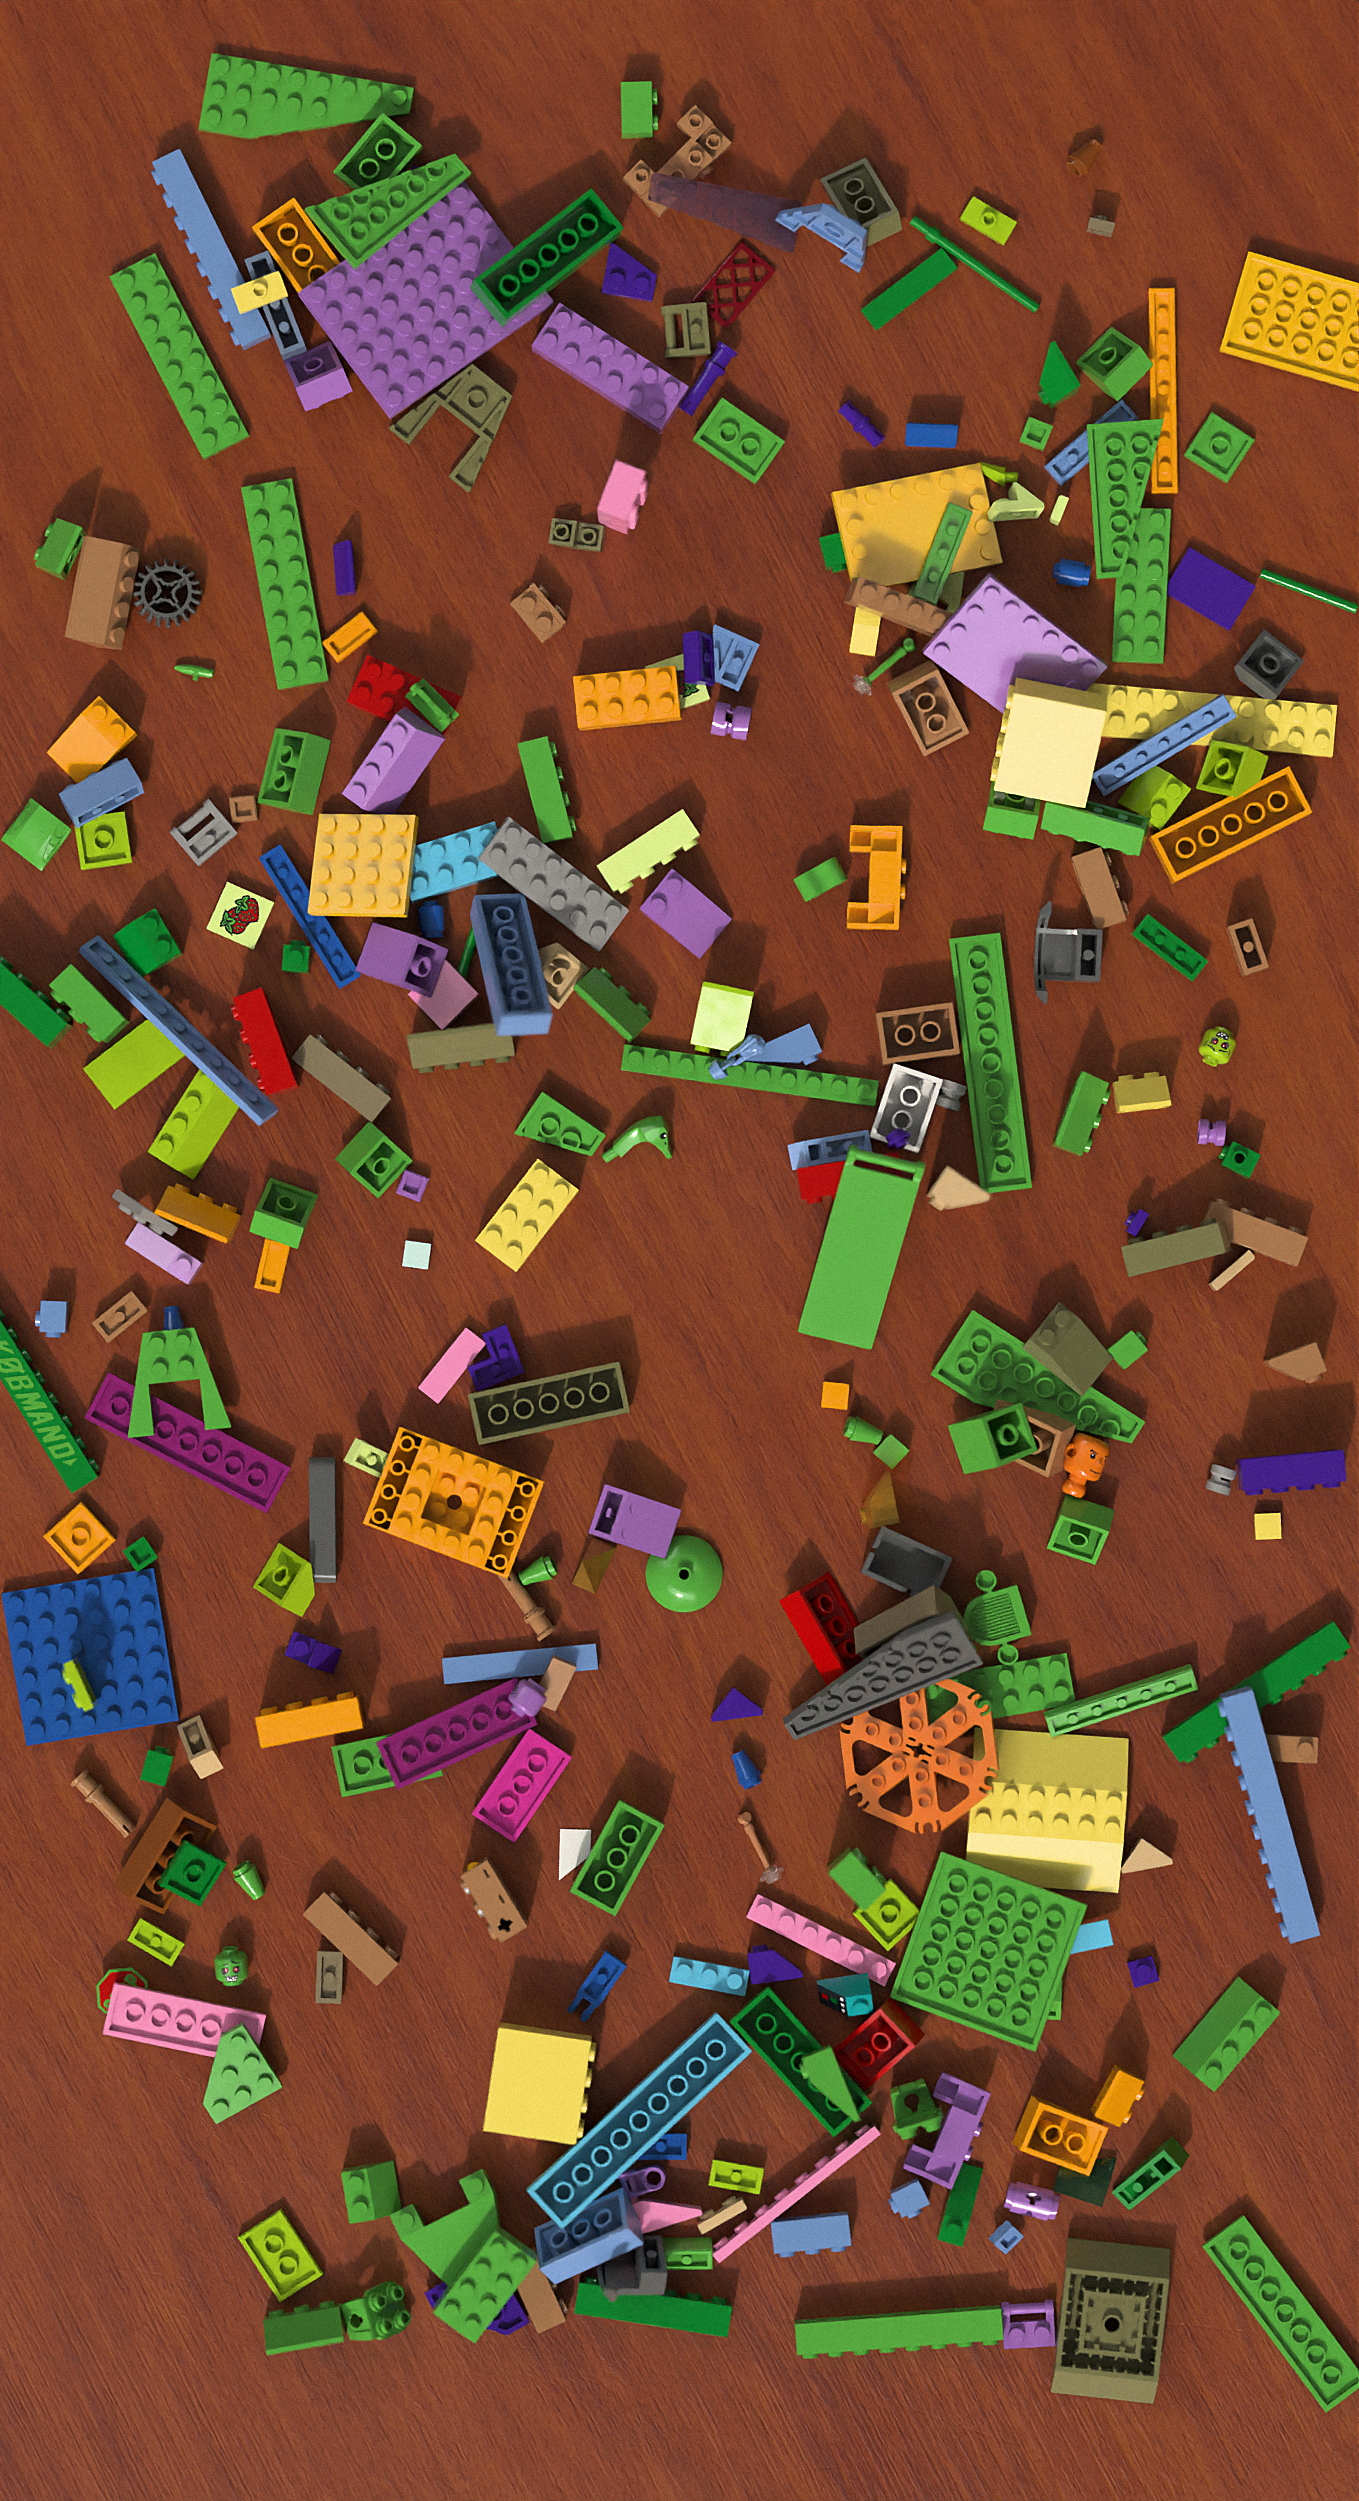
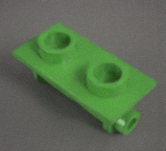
M424 678L419 683L416 682L405 695L441 733L459 716Z

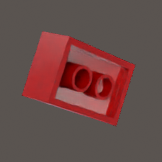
M889 1997L874 2013H871L833 2049V2053L844 2069L864 2090H867L909 2053L926 2034Z

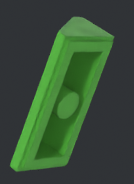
M711 2237L662 2238L667 2270L713 2269Z

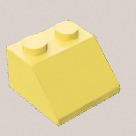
M1159 1072L1144 1073V1078L1134 1079L1133 1075L1119 1076L1118 1081L1113 1082L1116 1113L1171 1106L1166 1076H1159Z

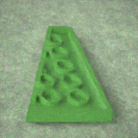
M452 154L420 168L403 172L401 175L390 179L386 178L337 198L334 197L316 206L312 205L305 208L304 211L352 268L356 270L470 177L472 173L456 154Z
M1164 419L1087 424L1097 579L1123 577Z

